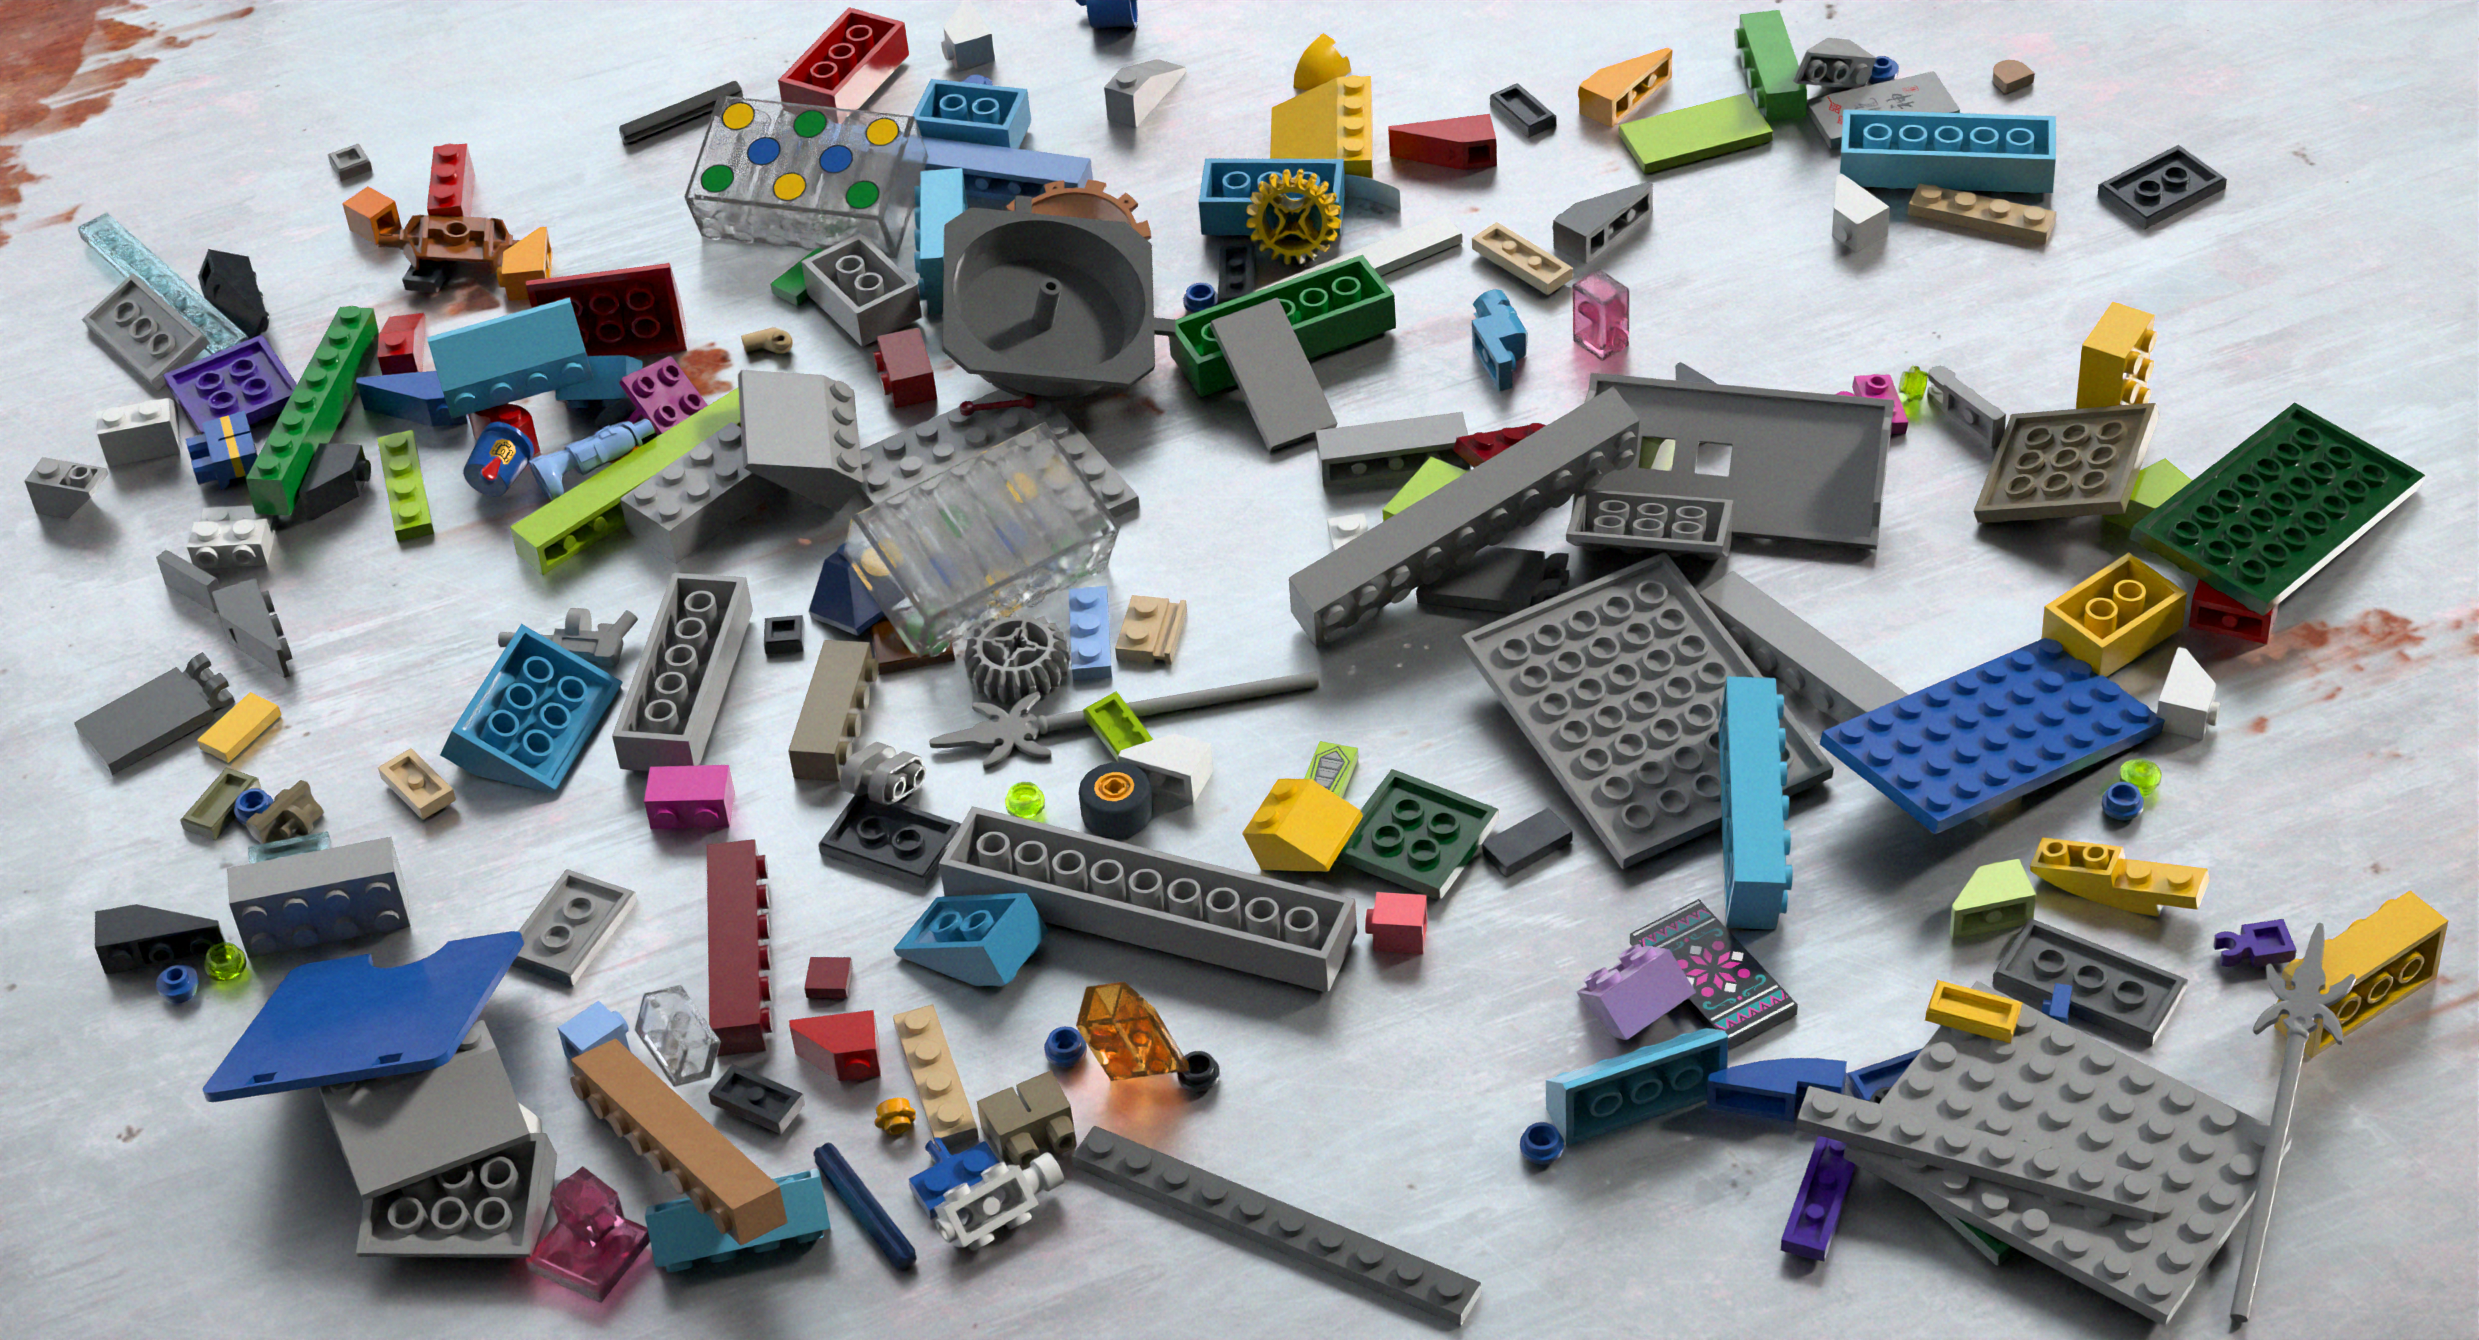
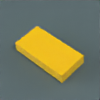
M249 692L197 739L200 750L229 763L281 716L279 706Z
M1937 980L1926 1010L1925 1021L2011 1044L2023 1002Z

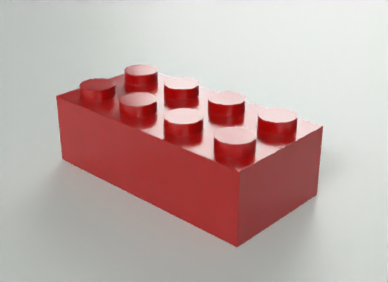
M848 7L778 79L783 113L798 116L807 110H818L826 116L828 126H843L909 56L905 22Z

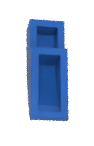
M1784 1058L1757 1061L1711 1073L1707 1081V1109L1794 1122L1796 1109H1801L1808 1086L1844 1095L1847 1061L1822 1058Z

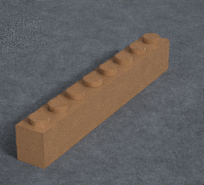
M616 1038L570 1059L574 1076L571 1077L570 1081L577 1098L581 1101L586 1100L592 1106L598 1118H605L619 1137L624 1136L629 1140L639 1156H646L659 1175L665 1174L679 1194L685 1193L692 1200L700 1214L706 1213L712 1218L720 1233L729 1234L742 1246L788 1223L780 1186Z

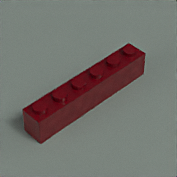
M755 839L707 845L709 1031L716 1057L766 1051V1033H773L771 1009L765 1008V1002L772 1001L771 982L769 976L764 977V971L771 970L769 946L763 945V940L770 939V926L768 915H762V909H769L768 888L766 884L762 885V879H768V864L766 855L758 854Z

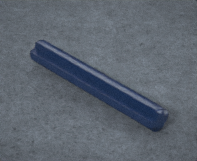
M825 1143L822 1147H817L813 1152L815 1163L893 1265L900 1270H904L908 1265H913L917 1260L914 1247L834 1144Z

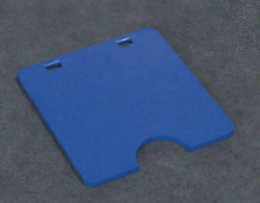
M509 931L447 941L441 949L424 959L392 968L372 966L374 962L370 953L307 963L292 969L203 1087L206 1101H227L424 1071L445 1065L452 1059L524 946L521 932Z

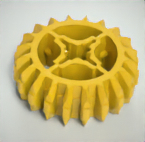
M1286 169L1282 173V180L1273 173L1269 177L1270 185L1261 181L1258 185L1260 193L1253 192L1251 194L1250 200L1254 204L1248 205L1246 213L1252 216V218L1247 220L1246 225L1248 228L1256 229L1251 235L1252 241L1263 239L1259 250L1264 252L1269 247L1273 249L1271 254L1272 260H1276L1279 253L1284 254V263L1286 264L1290 263L1292 256H1296L1298 263L1301 265L1305 262L1306 253L1312 260H1316L1319 255L1318 249L1327 252L1330 248L1328 241H1336L1338 236L1333 229L1340 228L1342 222L1335 217L1341 213V206L1331 205L1337 199L1336 193L1325 195L1324 193L1328 189L1329 184L1325 181L1319 186L1315 185L1317 175L1314 173L1310 176L1309 181L1303 179L1304 171L1302 169L1297 171L1295 178H1292L1291 172ZM1293 192L1305 196L1298 200H1292L1285 194L1283 196L1280 194ZM1269 202L1275 207L1274 212L1279 217V221L1273 230L1266 217V206ZM1314 204L1317 205L1322 216V227L1319 231L1313 227L1314 222L1308 215ZM1302 210L1299 222L1295 218L1294 222L1289 220L1286 223L1289 212L1293 214V212L1299 213ZM1288 234H1297L1305 240L1292 241L1284 237Z

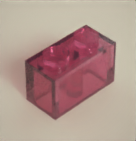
M1598 269L1573 284V341L1604 361L1629 346V288L1601 269Z

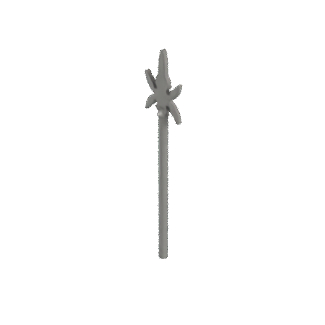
M1317 671L1126 704L1135 716L1139 717L1318 687L1319 679ZM1036 692L1019 700L1009 714L992 704L972 703V709L985 715L989 720L979 722L969 729L932 738L929 740L931 748H954L972 745L981 748H995L991 755L983 761V768L986 769L1003 761L1011 753L1014 746L1021 752L1033 757L1051 758V750L1034 742L1040 733L1046 734L1050 731L1086 726L1089 723L1083 717V710L1046 717L1041 715L1038 718L1028 713L1031 707L1040 700V693ZM1028 713L1027 717H1020L1021 715ZM997 719L999 721L991 722L990 720ZM1032 738L1033 741H1025V739ZM1003 743V745L995 747V744Z
M2317 923L2310 937L2304 961L2295 970L2291 980L2292 985L2295 986L2293 990L2286 989L2285 980L2276 973L2271 964L2266 965V975L2270 988L2281 1002L2273 1004L2259 1016L2253 1027V1032L2256 1035L2260 1034L2268 1026L2279 1022L2282 1014H2288L2289 1017L2283 1019L2288 1029V1041L2230 1312V1318L2237 1322L2244 1323L2249 1318L2305 1043L2309 1039V1033L2318 1028L2317 1023L2313 1021L2316 1018L2323 1019V1027L2333 1036L2338 1045L2343 1044V1032L2339 1020L2327 1007L2343 999L2352 989L2356 978L2354 974H2350L2341 982L2330 986L2327 994L2319 993L2321 990L2326 989V977L2322 969L2325 946L2323 923Z

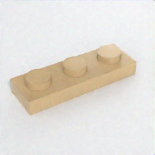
M1498 222L1472 237V249L1547 295L1573 279V267Z

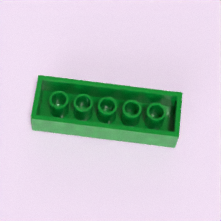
M1362 254L1176 319L1175 337L1169 336V345L1172 359L1199 396L1202 397L1237 384L1210 327L1212 320L1278 298L1306 358L1310 359L1396 328L1395 294Z

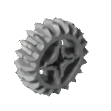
M1014 612L1010 618H1004L999 615L997 622L985 621L983 629H974L973 638L967 639L964 663L967 677L970 679V683L974 684L977 692H985L989 700L999 696L1004 704L1009 699H1015L1018 702L1027 695L1036 692L1049 695L1050 688L1059 687L1061 678L1067 676L1070 655L1066 638L1063 632L1059 631L1056 623H1048L1045 616L1034 619L1031 612L1025 617H1018Z

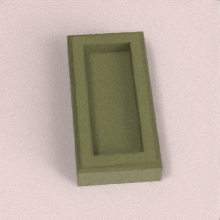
M226 767L180 819L183 830L216 840L236 817L234 807L237 797L248 789H260L259 779Z

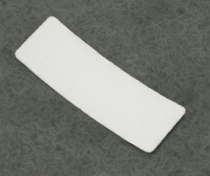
M1345 174L1346 197L1374 201L1399 211L1401 210L1400 190L1398 188L1374 179Z

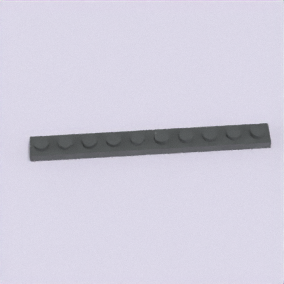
M1095 1125L1072 1155L1073 1167L1459 1326L1463 1324L1482 1293L1481 1282Z

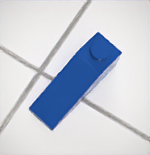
M437 371L360 377L356 380L364 410L432 427L468 423V414L451 418Z

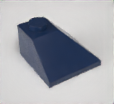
M851 540L840 545L836 552L824 560L808 612L811 618L859 635L914 594L912 588L898 572L888 577H879L869 572L864 565L863 558L866 550L871 546Z

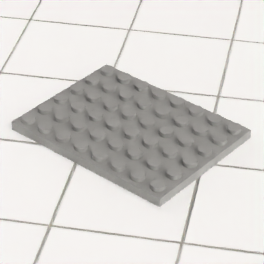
M1666 552L1461 635V647L1622 869L1722 826L1718 722L1726 676L1764 677ZM1784 704L1783 719H1779V728H1785L1786 732L1785 751L1780 754L1781 761L1787 762V784L1782 786L1783 795L1792 796L1833 778L1834 767Z
M1976 981L1971 989L2013 999L1979 981ZM2022 1003L2021 1013L2011 1044L1941 1025L1879 1104L2161 1177L2163 1181L2152 1223L1852 1144L1845 1146L1844 1158L2153 1321L2166 1326L2253 1202L2269 1125ZM2286 1134L2282 1159L2290 1149L2293 1138Z

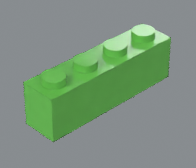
M1780 10L1740 14L1739 28L1734 29V41L1736 49L1741 48V64L1743 69L1748 68L1747 79L1749 88H1755V106L1757 109H1762L1766 122L1806 117L1807 87L1806 84H1796L1793 82L1799 69V64Z

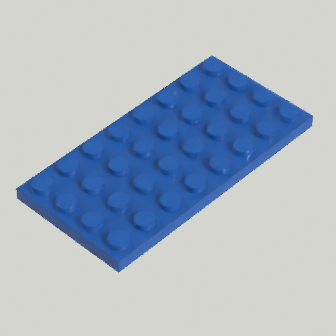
M2045 637L1822 731L1819 744L1931 832L1937 834L2162 733L2165 720L2157 717V714L2150 710L2147 705L2129 695L2118 684L2110 681L2103 675L2099 676L2093 672L2090 664L2072 657L2063 650L2061 643Z

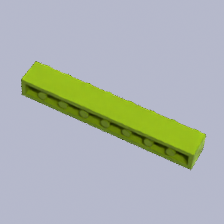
M737 387L510 526L516 554L544 575L625 525L620 498L730 422L741 428L739 388Z

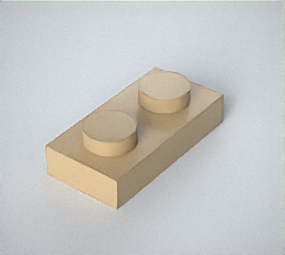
M412 748L378 767L381 779L422 820L456 800L453 788Z

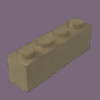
M824 640L788 749L794 778L840 781L844 765L852 755L853 738H858L860 735V715L862 709L867 710L869 706L870 683L876 682L878 676L877 659H872L869 642Z

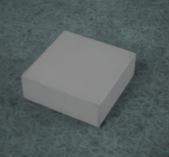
M360 144L328 154L330 165L340 181L372 170L371 162Z

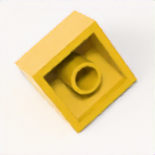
M1278 779L1242 834L1261 870L1328 872L1361 821L1363 814L1360 809L1312 779Z

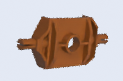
M418 214L412 215L406 227L400 229V234L379 233L378 246L379 248H400L415 270L420 268V259L467 261L469 263L490 262V274H494L497 271V267L502 266L503 252L520 240H513V235L509 234L503 220L498 218Z

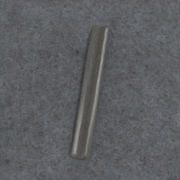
M731 81L620 125V136L626 144L660 132L742 99V88L737 81Z

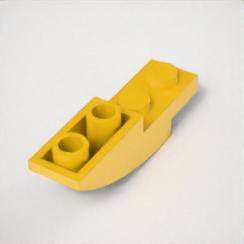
M2042 837L2030 864V871L2072 894L2125 911L2159 917L2163 906L2198 910L2209 883L2207 868L2125 859L2122 846Z

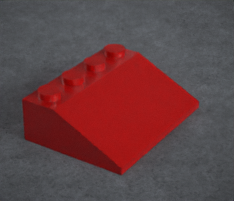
M670 263L526 281L531 308L570 298L587 356L627 355L629 357L687 350L686 321L680 293Z

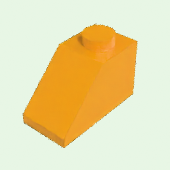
M547 226L537 228L503 252L502 266L497 267V280L500 288L505 287L508 301L529 299L526 281L551 278L553 252Z

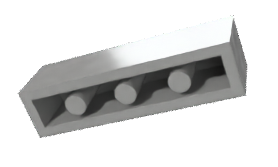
M1463 412L1315 430L1317 460L1323 488L1414 476L1430 457L1464 470L1471 469V465L1453 451L1456 438L1468 435Z

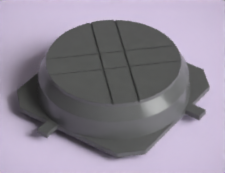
M1015 195V211L970 207L944 225L942 351L968 374L979 375L988 383H992L993 386L1019 397L1032 395L1039 401H1065L1089 395L1091 392H1095L1104 386L1129 388L1155 368L1154 335L1175 337V319L1154 317L1152 244L1126 222L1032 213V197Z

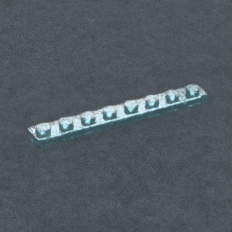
M107 212L77 227L80 238L127 279L134 273L201 332L210 342L205 350L211 355L248 340L246 334Z

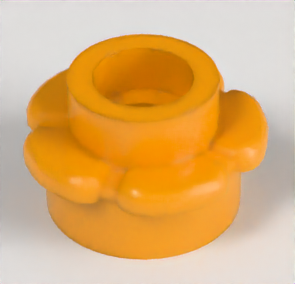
M906 1098L888 1099L876 1107L877 1118L874 1123L877 1128H882L888 1135L902 1134L911 1128V1123L916 1119V1111L910 1107L909 1100Z

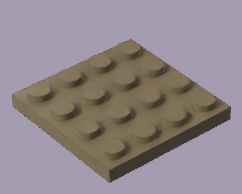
M2156 403L2011 414L1973 511L1977 522L1999 523L2013 520H2040L2059 517L2075 518L2078 516L2125 513L2160 415Z

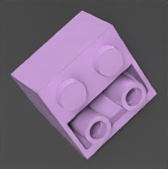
M1640 944L1634 945L1621 953L1618 957L1621 962L1608 971L1606 967H1603L1591 973L1584 979L1586 986L1577 991L1580 999L1614 1037L1624 1040L1629 1039L1696 993L1670 949L1653 946L1642 947Z

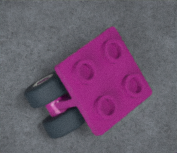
M668 356L623 377L619 384L629 398H622L608 406L598 415L595 425L601 430L608 425L612 426L627 421L635 424L643 419H648L655 433L641 439L644 445L656 438L657 435H661L705 408L708 404L675 360Z

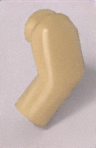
M775 327L741 335L745 353L763 348L777 354H784L793 345V339L789 333Z

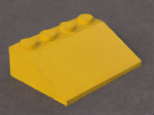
M1352 75L1337 77L1271 107L1270 159H1344V174L1373 179V101L1371 76Z

